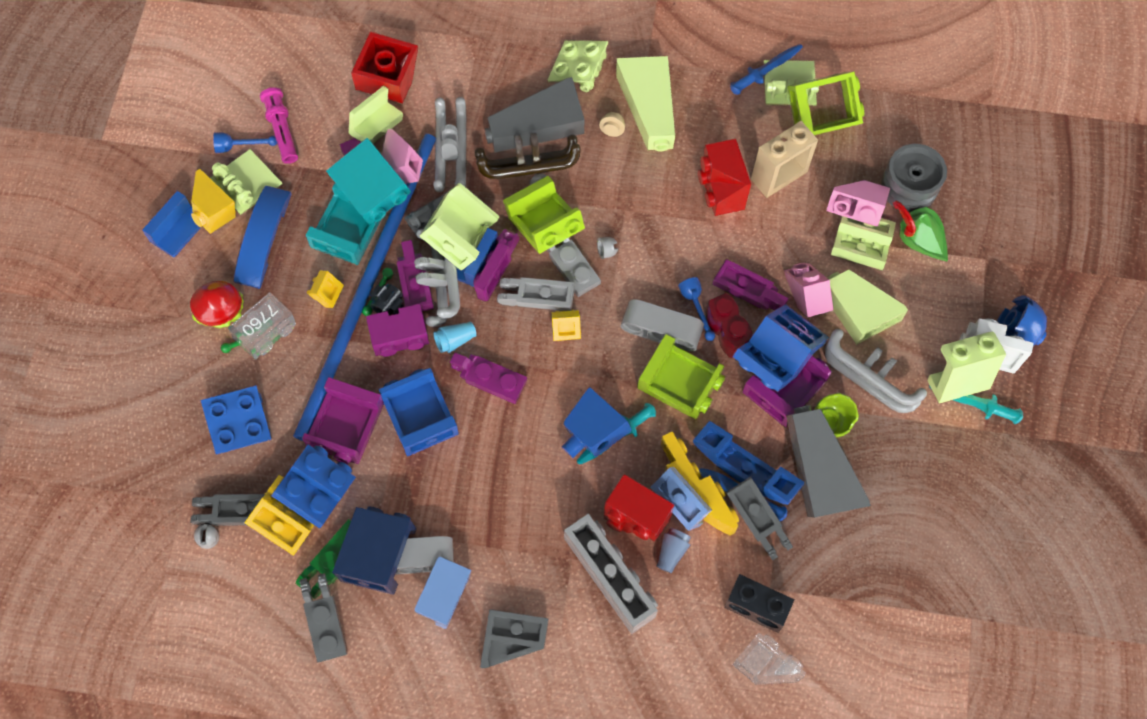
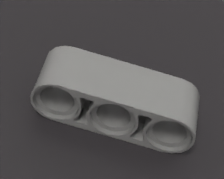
M632 299L628 303L620 326L630 334L661 343L665 334L675 338L674 346L684 351L693 352L697 349L704 323L698 318L641 300Z
M447 536L408 538L395 575L432 572L438 557L454 562L453 539Z

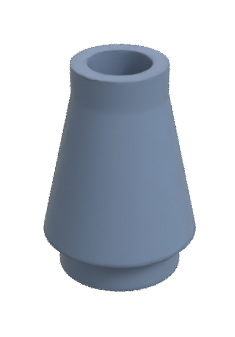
M669 528L668 533H664L656 567L672 574L678 562L691 546L689 544L691 537L679 530Z

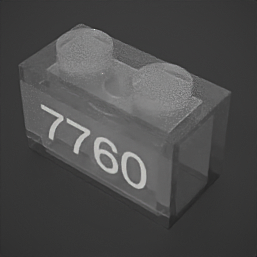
M269 292L230 325L228 329L232 338L256 360L259 356L267 354L272 349L273 344L281 337L288 336L296 322L292 312Z

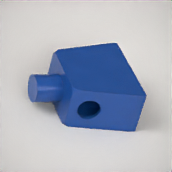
M589 387L564 421L563 425L572 436L561 447L571 458H574L584 447L596 457L629 434L632 429L623 416Z

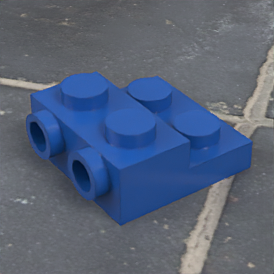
M308 444L271 496L320 529L356 477L351 474L352 469L343 462L336 464L329 459L328 453L324 448L320 446L312 447Z

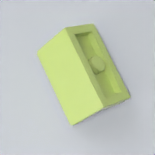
M385 86L381 87L350 112L349 134L361 142L368 138L374 144L387 133V129H392L403 120V113L388 103V88Z

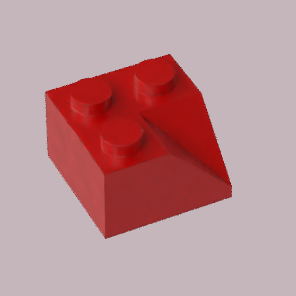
M370 32L351 72L355 90L372 95L385 86L388 88V100L403 104L412 84L418 45Z
M736 138L705 145L704 154L700 157L701 169L698 170V178L700 184L705 185L707 191L705 192V200L708 208L712 207L714 216L745 210L751 181Z
M624 474L605 502L604 519L607 520L606 524L617 532L623 530L628 534L634 533L643 540L649 538L655 542L669 524L675 505Z

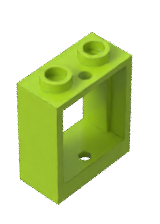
M842 72L787 86L794 125L802 121L814 135L863 124L864 106L859 101L858 91L860 90V82L858 77L855 76V72ZM841 81L847 118L813 126L806 89Z

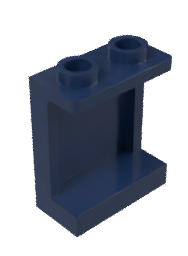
M368 506L367 509L356 507L332 573L341 582L395 595L398 583L395 581L394 576L409 534H415L417 530L410 520L411 518L397 512L394 515L385 514L381 509Z

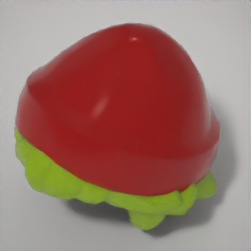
M226 281L206 283L199 287L191 297L190 308L192 318L197 323L205 326L228 327L231 322H236L242 316L243 294Z

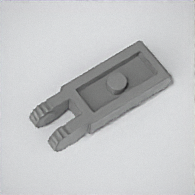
M569 238L562 241L560 247L555 248L553 246L547 250L550 259L564 279L575 284L574 293L577 297L601 284L598 275L575 243Z
M523 277L521 279L504 278L500 280V288L518 291V294H499L497 302L502 305H517L519 307L571 311L575 291V284L573 282Z

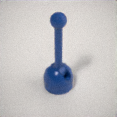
M214 132L213 134L215 153L228 152L232 149L233 145H277L275 136H270L268 139L233 140L227 133Z
M698 277L684 280L678 285L680 292L684 298L693 300L700 320L704 323L705 339L712 341L715 339V333L710 330L698 300L702 292L701 283Z

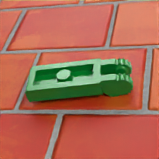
M349 519L309 563L310 566L305 568L297 578L296 585L300 587V580L307 578L309 582L317 572L320 574L325 573L328 585L333 584L338 579L332 571L351 523ZM318 582L311 589L313 599L322 594Z

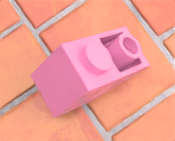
M387 129L382 156L405 184L418 182L423 162L422 158L393 129Z
M866 180L834 187L826 211L878 227L890 188Z
M798 263L793 268L784 270L796 305L807 317L833 310L830 281L808 263Z

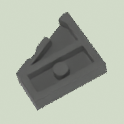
M489 609L480 668H488L544 649L549 618Z

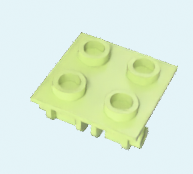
M564 41L547 81L560 82L572 77L574 82L579 83L580 89L583 92H589V90L593 89L595 78L598 77L603 60L607 57L606 47L608 41Z
M764 60V65L770 60ZM786 61L765 74L766 105H791L787 86L815 79L814 61ZM819 86L806 89L809 105H817L816 93L819 91Z
M251 149L227 166L219 162L215 163L212 167L214 176L210 178L235 201V210L240 215L256 204L265 185L274 188L282 185V182Z

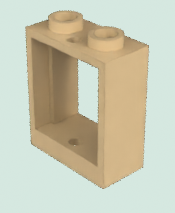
M802 121L763 144L758 149L751 180L766 198L808 172L818 139ZM782 138H786L787 141L784 142V141H782L781 139H782Z

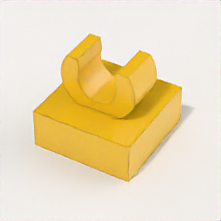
M320 270L317 277L312 280L314 284L311 290H307L306 293L325 308H333L344 285L330 272Z
M579 310L551 312L554 341L581 339Z

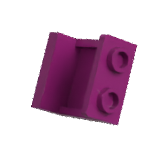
M811 356L799 375L778 392L775 389L766 387L757 375H753L746 382L742 393L786 428L788 426L786 416L794 414V408L806 406L828 381L832 372L823 360L815 359Z
M328 377L324 386L327 394L309 434L304 433L302 440L306 446L309 444L312 447L320 446L324 448L338 462H343L347 465L353 462L359 465L384 402L380 394Z

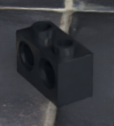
M739 574L724 608L779 633L786 622L795 599Z

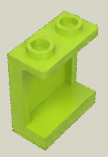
M549 176L503 200L509 220L539 254L585 229L581 211L577 207L572 209L558 195L554 181Z
M665 334L639 378L638 389L696 420L700 412L705 414L710 407L713 399L709 396L713 389L719 391L726 377L722 375L724 365L719 363L716 368L674 346L675 338Z

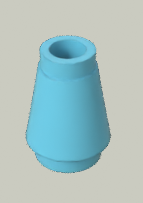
M470 321L439 327L438 331L433 333L439 351L441 353L446 351L450 353L476 337V330Z

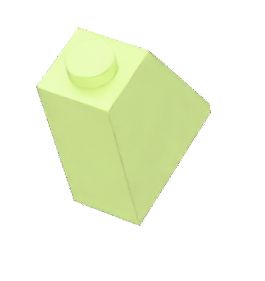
M851 270L841 274L835 272L827 278L830 281L833 311L856 345L901 322L908 311L904 304Z

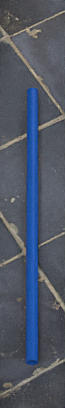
M424 134L417 150V154L423 160L420 176L436 142V138L431 134ZM418 182L406 184L411 193L407 195L403 203L395 205L390 212L294 432L293 437L303 441L304 433L309 434L327 394L324 388L328 377L333 379L360 318L362 309L367 302Z

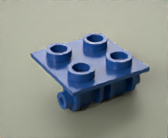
M257 385L200 400L216 455L272 440L262 406L263 399L261 393L258 392Z

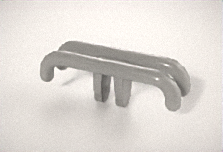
M439 97L435 100L436 142L435 181L433 185L437 192H442L445 189L446 160H456L455 186L461 183L466 188L467 119L466 102L463 97H458L455 101L456 126L452 124L446 125L444 99Z
M419 229L417 231L416 235L418 238L422 239L420 237V234L424 229ZM431 246L432 258L420 257L415 259L414 263L416 269L431 272L417 274L416 282L420 285L436 287L437 316H428L425 322L430 327H439L448 318L458 313L460 309V295L456 266L447 258L443 260V255ZM447 285H448V294H449V307H448V298H447V289H446V286H447Z
M835 329L831 333L829 341L825 346V357L834 369L898 413H909L920 406L921 401L927 396V391L924 388L917 389L913 394H905L884 379L897 360L891 358L878 373H875L870 368L880 358L883 350L877 347L867 361L862 364L840 347L843 331Z

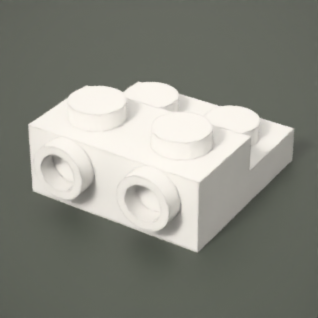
M979 318L976 323L970 322L966 333H962L960 340L991 331L994 332L1006 352L999 370L1015 373L1031 355L1033 343L1025 341L1022 337L1005 336L1007 325L999 324L993 319Z

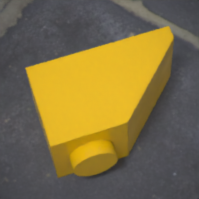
M201 169L197 170L191 200L193 211L191 216L199 227L203 226L211 234L236 218L235 201Z

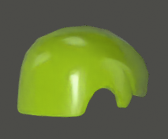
M841 393L827 395L814 408V410L821 409L836 438L849 433L859 418L855 402L849 396Z

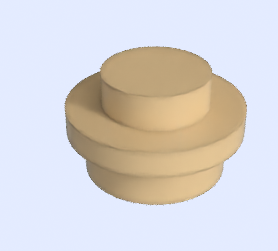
M610 112L600 120V129L606 135L616 137L623 134L625 123L620 114Z

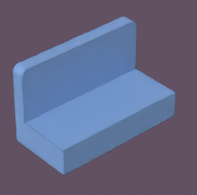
M670 467L650 487L656 494L675 505L673 514L688 531L700 527L704 523L702 520L712 511L675 467Z
M438 557L415 606V612L436 621L435 625L447 629L469 580L471 570L445 558Z

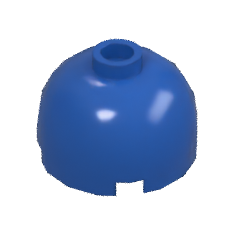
M1021 295L1012 301L1016 305L1011 310L1005 308L1002 311L997 322L1007 325L1005 336H1019L1025 341L1032 342L1033 346L1039 345L1044 341L1047 334L1045 331L1047 328V316L1037 302L1028 296Z

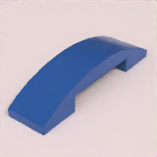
M265 185L247 225L238 256L234 283L261 289L268 267L267 259L281 217L285 216L292 195L290 191Z
M711 421L693 439L696 447L721 470L740 483L751 477L762 495L771 500L788 505L804 485V481L781 466L778 470H775L732 442L733 435Z

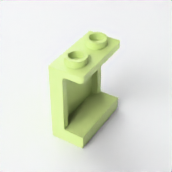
M458 183L445 194L420 234V237L456 267L463 270L476 260L480 253L477 247L487 228L493 225L499 216L461 183Z
M992 331L944 344L941 347V352L947 362L945 369L942 372L929 375L927 381L939 403L988 390L994 382L1006 352L996 334Z

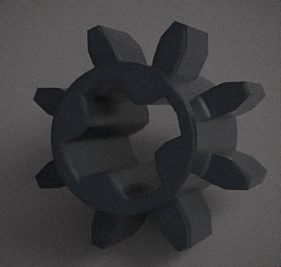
M386 284V286L383 285L382 287L377 285L370 293L372 297L370 306L376 313L388 311V315H395L399 313V308L404 307L401 304L403 302L401 300L403 297L402 292L391 284Z

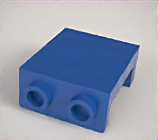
M431 368L415 370L409 377L402 380L389 381L383 388L379 389L386 410L407 457L459 435L457 424L448 410Z

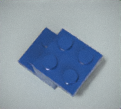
M785 304L764 318L750 341L739 347L733 358L739 361V365L744 370L757 375L766 387L775 389L778 392L799 375L814 352L824 346L829 337Z

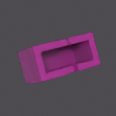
M420 304L399 308V314L391 316L388 315V311L366 316L372 347L376 356H392L397 351L405 349L418 350L424 345L429 344Z

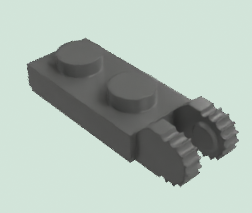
M751 477L726 492L757 542H761L772 560L778 557L777 552L770 545L766 537L774 531L784 548L787 550L793 548L781 528L782 524Z
M231 494L192 498L193 507H213L212 514L192 515L190 523L194 525L213 524L214 526L247 525L245 521L265 494Z
M325 573L318 575V585L321 589L322 599L313 601L311 586L307 578L300 580L302 596L305 602L303 604L317 663L348 654L334 595L331 596Z

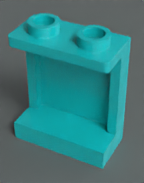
M368 138L326 170L369 225L382 220L387 211L395 205L403 203L407 195L411 193L407 185Z
M334 183L332 187L334 195L317 227L310 226L306 233V238L311 248L359 265L381 220L369 225L337 184Z

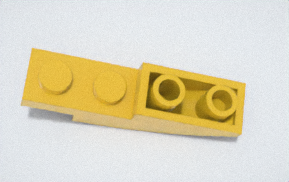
M673 431L662 436L661 447L670 461V464L666 465L664 473L670 467H675L712 509L703 520L728 535L734 534L738 528L739 518L733 507L728 508L723 499L725 494L721 485L718 482L714 483L711 476L699 480L701 474L697 465L694 462H689L685 455L687 449L681 438L676 439Z

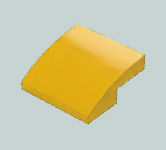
M278 475L247 518L245 524L294 556L314 525L271 496L284 479V477Z

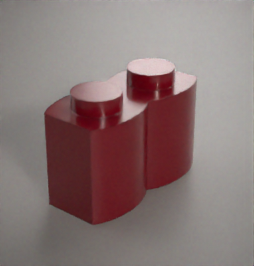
M724 293L709 300L706 310L708 325L719 336V344L728 357L733 358L738 348L749 342L752 338V329L749 323L739 315L738 305L729 294Z

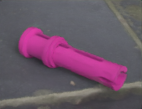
M274 87L268 88L260 93V100L265 104V117L272 124L282 162L290 164L298 160V155L287 123L289 112L283 105L282 90ZM282 132L284 133L286 144L284 143Z

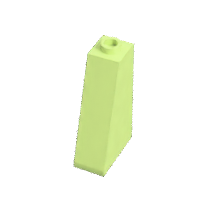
M668 56L617 58L616 77L647 150L665 151L673 149L675 129Z

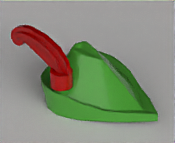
M894 201V208L898 209L903 217L900 223L901 240L917 252L947 262L948 250L945 231L939 215L927 207L919 208L909 213L902 203Z

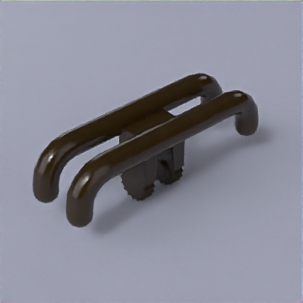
M531 133V155H523V142L520 135L514 136L516 157L490 160L486 157L484 149L477 148L475 150V158L478 170L484 177L504 179L571 168L580 158L581 147L577 144V137L571 134L568 136L567 146L563 150L539 153L537 133Z

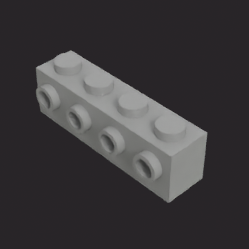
M587 514L564 530V539L627 629L633 634L656 618L658 612L656 607H658V604L649 592L645 593L639 585L640 579L631 567L628 569L621 560L623 556L615 544L611 545L608 542L602 525L597 520L593 521L590 515Z

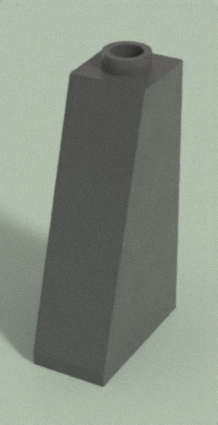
M566 78L489 116V128H484L487 144L492 143L494 153L514 149V136L520 135L524 147L531 145V133H537L538 143L567 138L571 134L575 136L584 134L585 119L573 78Z
M811 405L794 408V414L788 415L786 418L799 479L804 481L801 489L807 517L815 518L871 506L863 487L821 409L811 410Z

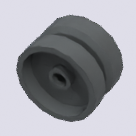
M914 143L902 146L894 152L882 176L881 185L890 188L887 201L892 206L894 201H899L908 212L919 208H928L933 204L947 178V166L944 158L927 145Z

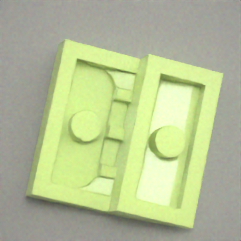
M842 216L831 255L883 270L896 222L881 218L877 227Z

